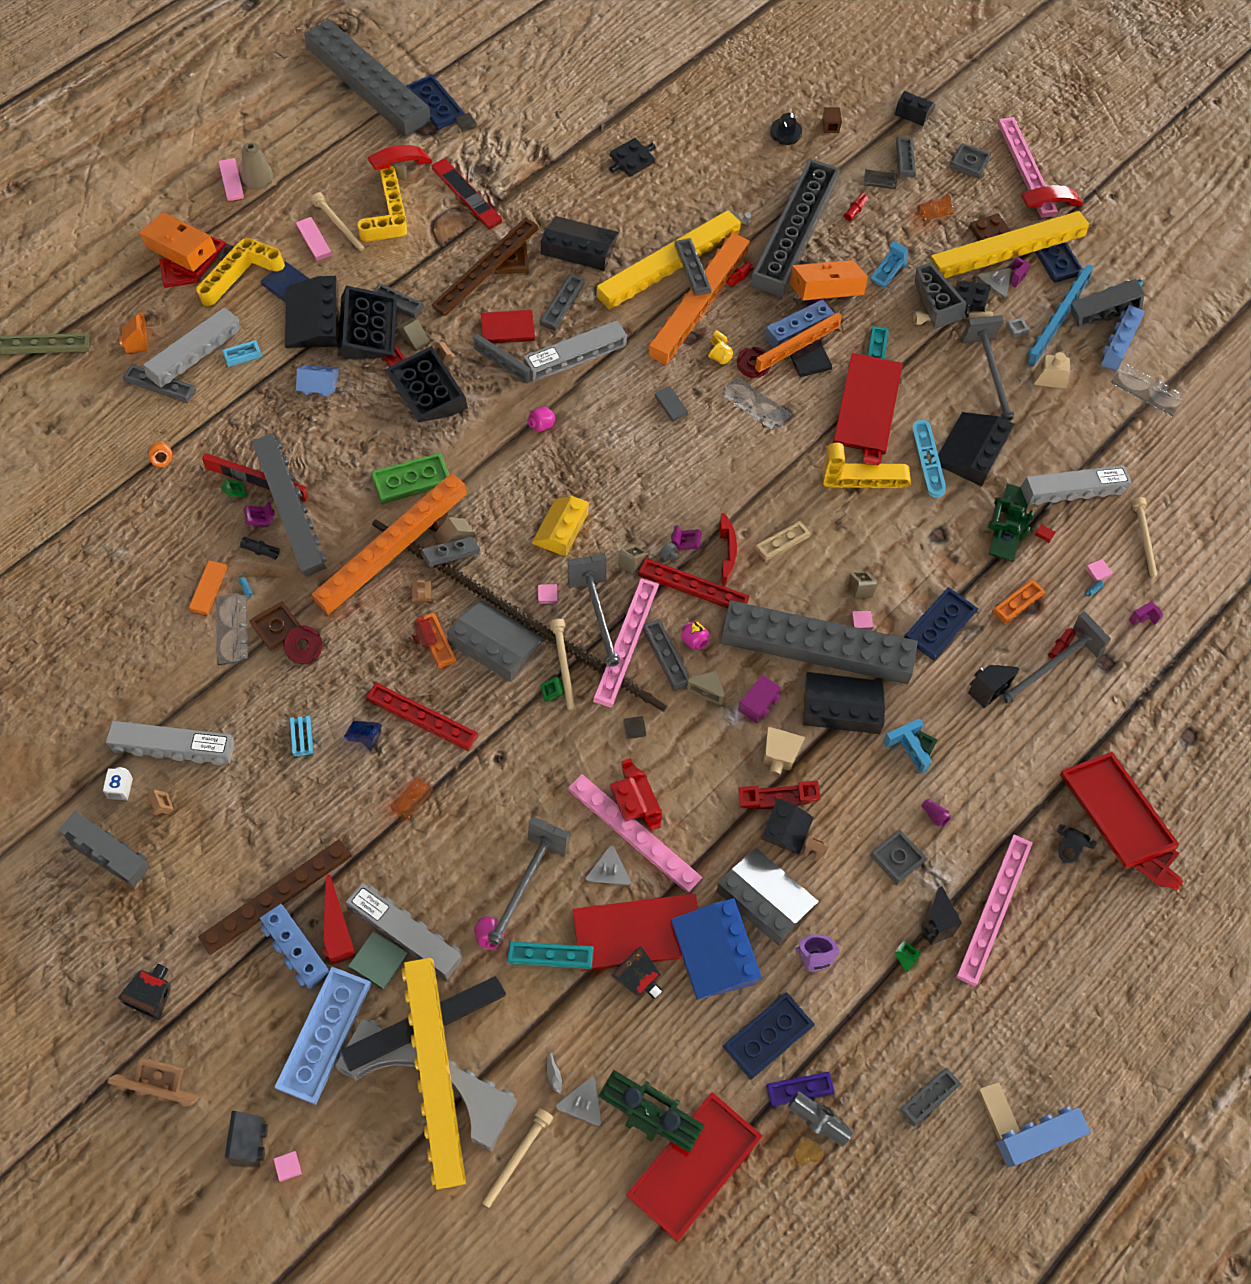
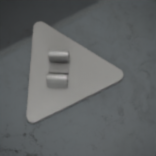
M1010 268L977 275L980 281L991 285V289L1002 297L1007 296L1011 275Z
M614 846L608 847L586 877V881L592 883L624 886L631 884V880Z
M591 1077L556 1105V1109L595 1126H600L601 1117L595 1078Z

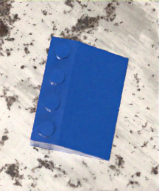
M734 898L713 903L671 919L697 1000L753 986L762 978Z

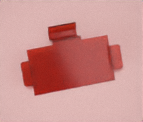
M424 617L416 619L417 623L414 625L417 631L415 636L412 635L415 644H419L421 641L422 647L434 645L437 640L429 618L426 620Z

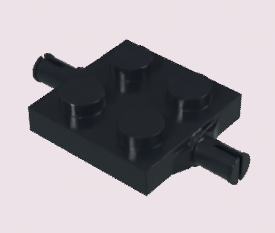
M635 137L610 151V157L615 161V164L609 167L610 172L614 173L620 169L631 177L654 164L655 158L651 155L650 151L656 148L655 144L652 142L644 146Z
M973 276L972 282L957 280L955 290L967 303L966 318L969 317L970 311L985 312L991 285L978 283L980 279L978 276Z

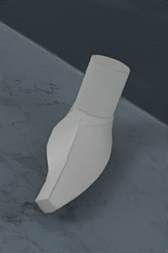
M730 211L741 224H751V214L749 212L742 216Z
M549 1053L547 1057L548 1080L552 1089L561 1094L562 1078L560 1071L554 1062L552 1053Z

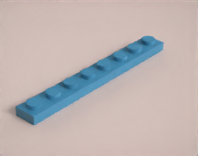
M1087 264L1084 270H1080L1077 281L1074 280L1070 287V292L1067 291L1065 293L1063 303L1060 302L1058 304L1056 314L1053 313L1051 315L1049 325L1046 324L1044 326L1042 336L1037 337L1035 347L1030 348L1027 355L1029 357L1028 365L1034 367L1071 310V302L1078 299L1090 280L1093 266Z

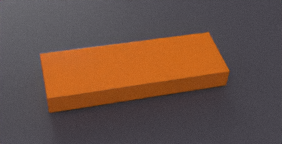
M208 560L190 603L189 611L204 615L209 614L227 571V564Z
M1032 579L996 606L992 612L1004 624H1007L1042 597L1046 591Z
M435 613L418 618L417 624L438 668L457 662Z

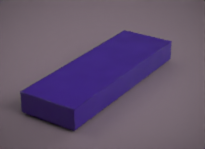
M830 1072L766 1084L771 1107L790 1104L798 1091L809 1099L835 1094Z

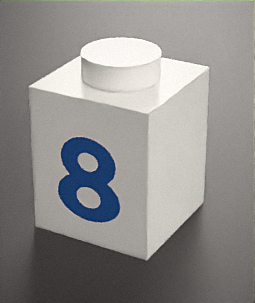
M122 767L108 768L103 788L107 799L128 801L133 780L129 770Z

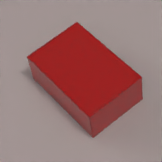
M1041 524L1035 536L1050 543L1056 532Z

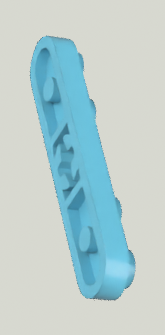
M918 420L913 425V435L927 491L931 497L939 498L945 494L946 484L931 425L926 420ZM927 452L929 453L930 458H932V465H929L928 459H926Z

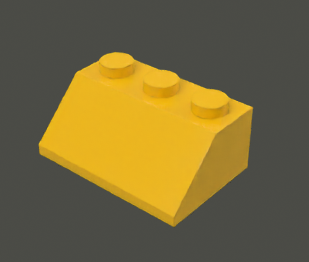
M574 496L555 499L532 544L566 557L588 515L589 502Z

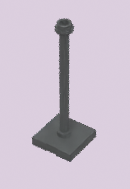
M1003 316L969 319L961 335L962 343L982 341L1003 411L1001 418L1011 421L1014 419V411L1009 409L989 340L996 338L1004 322Z
M605 553L568 560L569 588L588 586L608 655L605 661L610 667L617 666L620 663V656L615 654L595 583L606 581Z
M1084 611L1078 616L1073 627L1079 639L1010 691L1005 689L1001 694V698L1007 704L1015 701L1014 696L1083 645L1097 658L1100 657L1111 638Z
M534 816L531 817L528 826V840L538 844L539 847L494 931L489 932V942L499 945L504 940L502 933L546 849L565 856L568 851L570 832L555 827Z

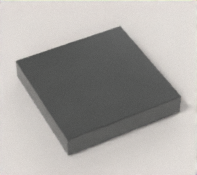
M962 143L951 162L950 168L980 179L991 158V154Z
M900 829L870 853L872 859L896 885L927 861L925 855Z

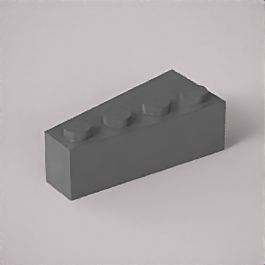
M932 262L916 267L915 285L934 329L964 319L967 303Z
M1136 278L1127 280L1122 284L1111 286L1103 291L1094 292L1089 296L1071 302V314L1078 327L1099 323L1101 319L1110 321L1115 316L1121 315L1123 310L1126 311L1129 305L1142 310L1144 292Z
M74 811L59 829V832L69 846L133 888L150 869L146 862L147 858L139 852L134 853L126 843L117 841L113 835L103 831L77 811Z

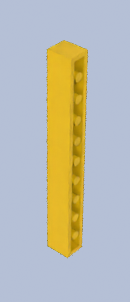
M727 210L675 241L691 238L698 257L705 253L711 252L715 247L723 245L724 240L729 238L732 233L738 235L741 222ZM675 241L597 285L596 297L610 310L613 307L619 306L623 301L632 298L640 291L646 290L652 284L658 283L664 277L673 274L674 271L683 268L674 246Z
M1080 211L931 255L930 262L945 278H949L1084 237L1087 234L1089 222Z
M432 958L404 962L405 968L402 969V977L404 982L407 981L408 990H405V998L407 1004L410 1003L411 1012L408 1013V1020L410 1026L413 1025L414 1029L411 1041L413 1048L417 1050V1057L414 1058L416 1070L420 1071L421 1078L418 1080L419 1093H423L424 1102H421V1112L423 1116H426L427 1125H424L425 1138L429 1139L430 1142L427 1154L429 1162L433 1163L434 1170L431 1171L432 1185H436V1190L466 1184L434 960Z

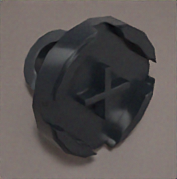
M785 113L780 119L772 123L770 135L773 140L779 141L782 145H791L801 138L802 127L796 121L793 113Z
M1059 824L1056 831L1064 836L1058 850V855L1062 861L1066 863L1076 861L1084 846L1090 849L1095 848L1097 844L1095 839L1091 840L1090 836L1072 827L1064 829L1066 825ZM1066 847L1073 848L1075 852L1073 858L1064 856L1063 851Z

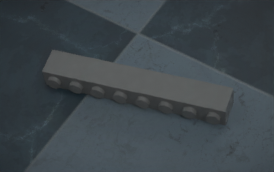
M273 433L252 441L302 573L307 577L327 569L324 563L327 561V558L323 551L320 552L318 547L321 545L317 534L313 535L312 529H314L311 518L307 519L305 514L308 512L304 502L301 503L299 497L302 494L299 487L294 486L295 476L292 470H288L287 465L290 463L286 454L282 455L281 449H283L281 440L279 438L276 439Z

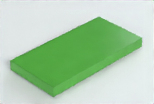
M441 453L371 471L381 504L431 491L449 475Z

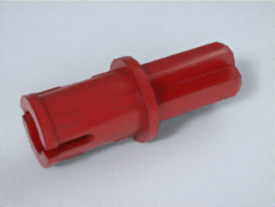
M861 193L850 204V208L844 213V218L847 221L851 222L857 213L862 211V207L868 201L866 194Z
M747 261L740 268L735 269L734 273L727 279V285L734 287L739 281H743L754 270L753 264Z
M1067 628L1062 636L1056 639L1055 646L1048 653L1050 659H1053L1070 646L1069 644L1076 636L1073 628Z

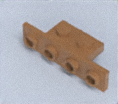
M145 1058L139 1059L135 1078L115 1074L108 1078L107 1082L119 1090L131 1089L135 1090V1093L138 1095L150 1094L156 1096L158 1100H174L181 1106L193 1105L200 1097V1095L179 1090L184 1068Z

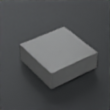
M1023 318L1007 321L1006 323L1012 338L1027 335L1030 331Z

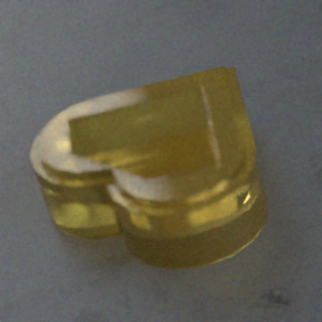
M802 1136L794 1153V1160L800 1166H805L810 1161L817 1162L823 1155V1149L817 1143Z

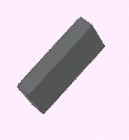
M670 386L655 393V398L672 422L688 415L687 409Z

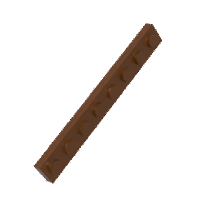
M525 217L431 304L433 309L446 316L539 230L538 225Z
M338 839L203 932L198 938L209 954L212 955L261 921L260 918L280 904L284 905L352 857L351 853L341 840Z

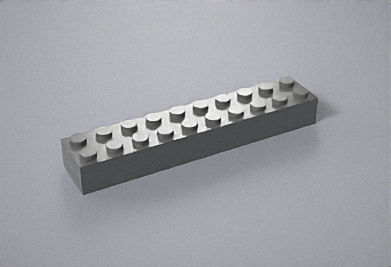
M330 19L304 33L306 48L404 136L430 122L429 106Z
M809 158L753 272L752 288L781 298L783 297L789 285L792 265L799 264L837 183L840 168Z
M731 600L721 644L904 684H908L912 677L918 643L917 640Z

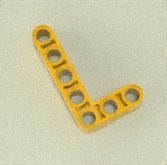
M390 165V169L380 170L388 215L361 219L357 226L359 238L362 241L368 242L402 237L407 233L406 216L395 168Z
M251 238L242 239L198 285L196 291L204 306L214 305L252 263L274 272L282 270L285 264L279 249Z
M832 443L827 447L822 465L823 485L826 487L905 488L911 484L909 466L906 464H879V466L872 464L845 463L843 444Z

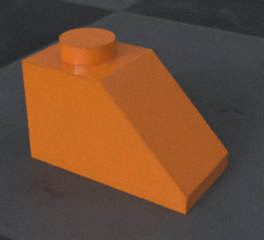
M143 312L135 315L122 328V336H119L121 347L124 346L126 353L148 351L147 327Z

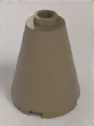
M250 142L242 148L240 179L242 184L244 183L247 188L253 190L263 189L269 182L271 184L273 181V171L260 147L256 143Z

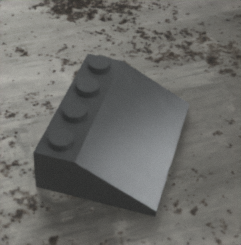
M480 601L462 615L447 632L450 645L510 682L513 681L544 641L543 637L484 601Z
M757 848L728 872L718 883L716 890L725 900L734 898L739 912L778 946L819 902Z

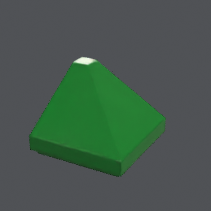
M225 480L221 486V490L228 496H247L242 481Z
M558 677L540 684L545 702L563 693V680Z
M905 941L901 943L895 952L902 967L907 972L921 954Z

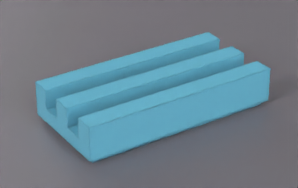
M256 340L222 350L228 367L262 357Z
M310 715L306 716V718H302V716L298 717V719L290 718L293 756L314 754ZM303 723L307 724L309 750H305ZM295 724L299 726L301 751H297Z

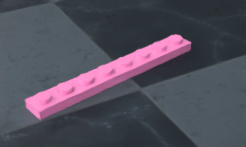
M1015 118L999 119L998 126L1028 191L1045 187V182ZM1054 202L1043 203L1041 208H1037L1041 218L1056 216L1058 212Z
M641 578L614 646L615 654L620 656V663L614 667H610L607 664L593 702L613 707L659 584Z
M583 774L568 787L570 793L687 894H690L702 881V876L635 819L625 822L618 805Z
M1013 835L956 976V978L976 987L1033 844L1032 842L1017 835Z

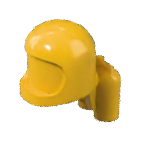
M716 330L709 340L714 348L708 357L724 365L732 359L733 350L727 345V337Z

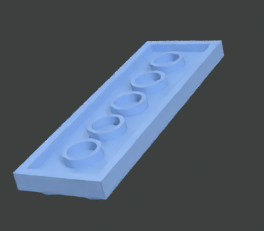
M331 967L280 1074L275 1089L314 1105L317 1104L340 1054V1050L370 989L371 981Z

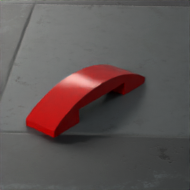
M413 145L388 147L368 157V161L375 170L390 169L391 163L414 160L417 165L432 163V159L424 149Z
M1045 186L1027 191L1021 195L1027 208H1041L1043 203L1066 202L1068 206H1082L1083 204L1077 191L1066 186Z
M721 513L719 521L720 538H727L728 561L722 562L721 583L722 586H726L732 576L735 565L737 539L729 518L725 513Z
M818 781L798 782V785L760 789L758 786L738 787L741 808L773 809L777 798L796 806L821 800Z

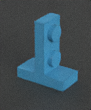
M893 241L890 245V252L871 276V281L885 289L900 267L904 269L907 265L908 248Z
M919 718L887 733L883 742L887 748L901 742L916 768L922 774L928 771L931 759L928 753L923 751L918 737L914 736L924 726V723Z

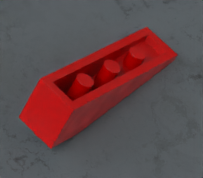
M328 874L326 875L323 932L325 946L322 947V952L325 960L329 959L331 965L354 958L356 954L331 876Z

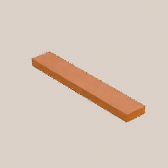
M837 312L757 357L755 369L761 372L840 327L842 315Z

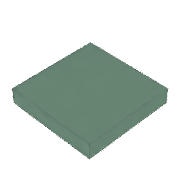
M373 931L348 967L384 990L408 957V953Z

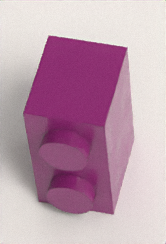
M762 675L740 701L738 711L755 723H758L761 718L764 720L770 712L769 708L771 705L775 706L779 702L781 687Z

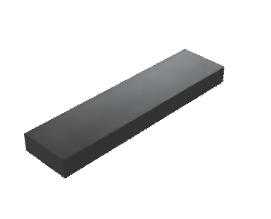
M691 238L675 241L674 246L694 296L711 293L710 284Z
M569 274L540 321L541 326L554 331L557 330L583 288L585 279Z
M479 334L473 337L475 350L525 383H529L532 380L531 368Z
M133 364L130 365L123 376L125 382L185 403L190 401L196 391L195 386L176 379H172L170 383L160 388L146 377L144 368Z
M657 619L644 624L643 631L673 691L687 686L690 677L661 620Z

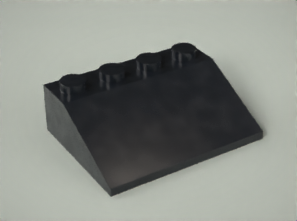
M555 216L542 236L541 255L605 271L619 232Z
M317 276L286 286L285 348L338 347V282L336 276Z
M346 285L341 296L337 356L351 359L394 357L397 296Z
M432 346L385 369V372L418 423L450 417L468 408L465 395Z
M962 412L938 454L941 468L982 487L1007 442L1014 423L999 416Z
M806 672L803 725L872 734L881 733L885 717L883 681Z

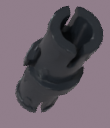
M245 536L242 538L243 541L240 543V548L253 551L259 556L262 554L275 560L278 558L276 554L279 555L280 548L267 545L261 540L258 542Z

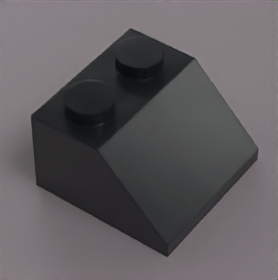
M904 91L898 100L895 115L924 126L936 104Z
M989 665L985 669L980 668L975 673V678L969 684L971 687L968 694L985 709L1005 689L1011 687L1020 669L1018 667Z
M777 798L761 839L799 855L814 817L798 806Z
M943 886L937 889L930 900L921 926L923 937L929 941L930 945L953 937L962 924Z
M239 1111L231 1112L225 1158L232 1166L259 1167L260 1161L264 1160L265 1147H262L263 1138H267L268 1124H266L263 1117Z

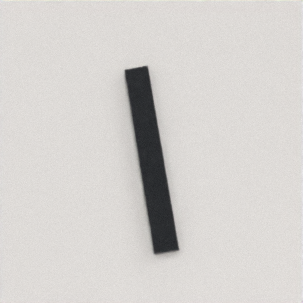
M494 976L440 1002L443 1026L505 997L506 992L497 977ZM406 1018L341 1049L340 1055L349 1072L412 1042L411 1035L414 1034L413 1025L410 1026L409 1020Z

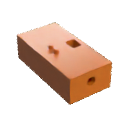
M162 212L139 232L146 248L192 272L217 251L210 235L165 212Z
M854 260L792 265L789 284L803 301L864 295L868 276Z

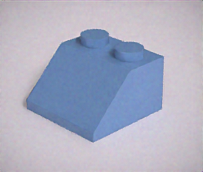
M304 364L297 369L296 391H301V394L307 395L317 392L320 396H330L336 390L339 368Z

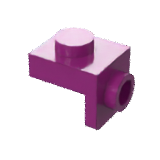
M267 502L264 507L246 505L244 508L245 525L268 527L271 520L274 519L275 511L272 509L271 502Z
M679 525L674 526L671 540L678 550L699 549L702 533L699 529L682 531Z

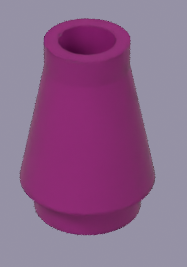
M930 798L921 806L935 826L938 825L942 828L951 819L949 811L933 802Z

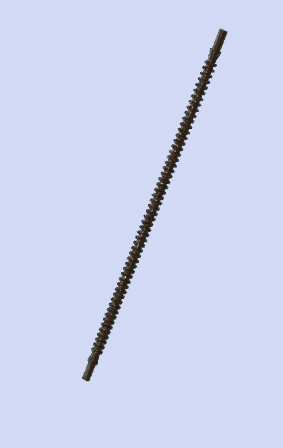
M377 519L372 523V526L382 532L388 528V526ZM415 541L406 547L408 551H412V554H416L417 557L421 556V560L424 559L421 555V549H424V547H420ZM446 562L433 566L434 568L438 567L439 571L442 570L443 574L451 575V579L455 578L456 582L459 581L460 585L464 584V587H468V590H473V593L477 592L478 596L481 595L482 599L486 598V601H490V604H495V607L499 606V610L503 609L504 613L508 612V615H512L513 619L521 620V624H526V627L530 626L531 630L535 629L534 632H539L540 636L544 635V639L548 638L549 642L553 641V644H557L555 634L551 632L550 628L547 629L546 625L542 626V623H538V620H533V617L529 618V614L525 615L524 611L520 612L519 608L516 609L515 605L511 606V603H507V600H502V597L498 598L497 594L493 595V591L489 592V589H485V586H480V583L476 584V580L472 581L471 577L467 578V575H463V572H459L458 569L454 570V566L450 567V564H446ZM564 638L566 653L570 652L571 656L575 655L576 659L580 658V662L584 661L585 665L589 664V668L594 667V671L598 670L599 674H604L606 669L605 663L601 664V660L596 661V657L592 658L591 654L587 655V651L583 652L582 648L578 649V646H574V643H569V640L565 641ZM623 678L621 688L625 687L626 691L630 690V694L634 693L635 697L639 696L645 703H650L660 711L665 712L668 707L667 705L654 698L651 693L642 690L643 688L638 687V684L634 685L633 681L629 682L628 678Z

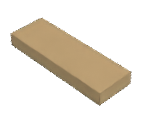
M798 521L755 545V550L766 562L810 537L811 533L801 521Z
M1000 1083L980 1088L978 1090L998 1140H1002L1001 1135L1014 1130L1015 1134L1020 1132Z

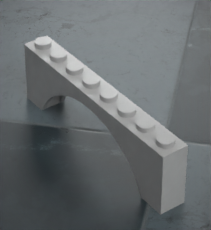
M362 1019L346 1047L383 1030L380 1028L381 1025L371 1019L369 1021ZM412 1042L351 1072H349L341 1056L335 1066L339 1072L357 1081L364 1075L384 1067L398 1065L415 1067L414 1058L417 1057V1050L413 1048ZM448 1060L452 1087L462 1098L469 1113L471 1140L473 1143L492 1152L517 1104L514 1098L515 1095L506 1089L500 1091L494 1088L495 1084L487 1079L481 1081L475 1078L476 1074L470 1070L464 1069L462 1071L456 1068L457 1065L454 1062Z

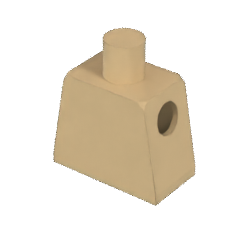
M1062 352L1056 353L1055 356L1045 355L1034 370V385L1067 389L1070 374V358L1066 357Z
M768 727L765 737L763 763L771 766L770 775L779 777L781 776L782 769L791 770L805 737Z

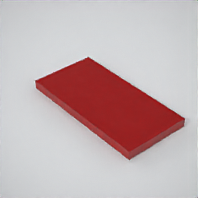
M856 353L851 354L833 443H841L843 446L861 450H878L882 454H886L903 363Z
M1113 752L1061 771V778L1125 869L1178 848L1179 843Z
M696 893L574 908L573 919L577 946H593L594 948L592 969H580V971L619 967L639 946L644 949L652 962L683 959L671 919L698 909Z
M713 1092L710 1093L691 1116L705 1126L690 1153L670 1141L626 1194L634 1204L676 1242L681 1239L763 1137Z

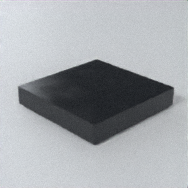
M820 339L789 355L799 377L832 370L831 361Z

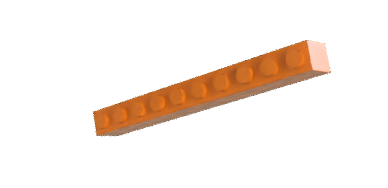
M732 233L729 238L724 240L721 249H717L713 260H709L704 271L711 287V293L694 296L690 287V291L684 294L680 305L677 304L674 308L672 316L667 317L663 328H659L655 339H651L649 342V357L665 365L669 363L726 284L727 279L734 273V270L747 255L750 244L749 240L735 233Z
M451 473L314 591L312 596L315 603L329 616L431 527L434 521L442 517L467 495L465 484L455 474Z

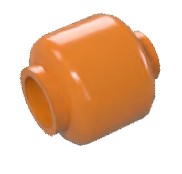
M157 441L148 448V458L154 466L165 467L172 461L173 453L167 443Z

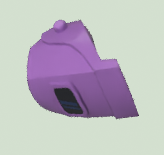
M810 935L800 941L796 952H799L800 958L809 972H819L827 969L834 963L836 956L839 954V948L831 938L825 935Z

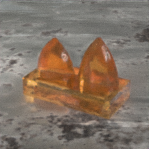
M945 194L940 200L934 201L930 199L928 202L919 204L917 207L923 221L954 213L949 194Z
M417 777L390 805L391 809L407 820L432 794L433 788Z

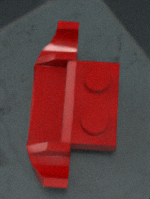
M631 758L623 760L621 765L625 779L611 783L610 789L624 821L642 817L649 831L661 828L662 809H660L650 787L647 775L633 764Z
M1176 850L1133 866L1153 881L1155 885L1178 890L1183 884L1181 877L1169 868L1179 855V852Z

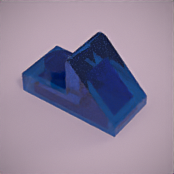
M353 720L344 737L348 741L361 742L372 751L381 736L382 725L376 722Z

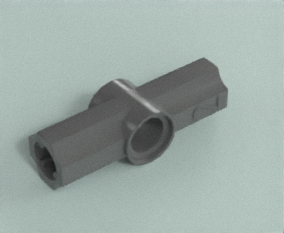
M799 1091L788 1105V1109L805 1120L811 1130L817 1134H825L842 1147L848 1143L854 1132L851 1127L836 1118L830 1108L823 1104H816Z

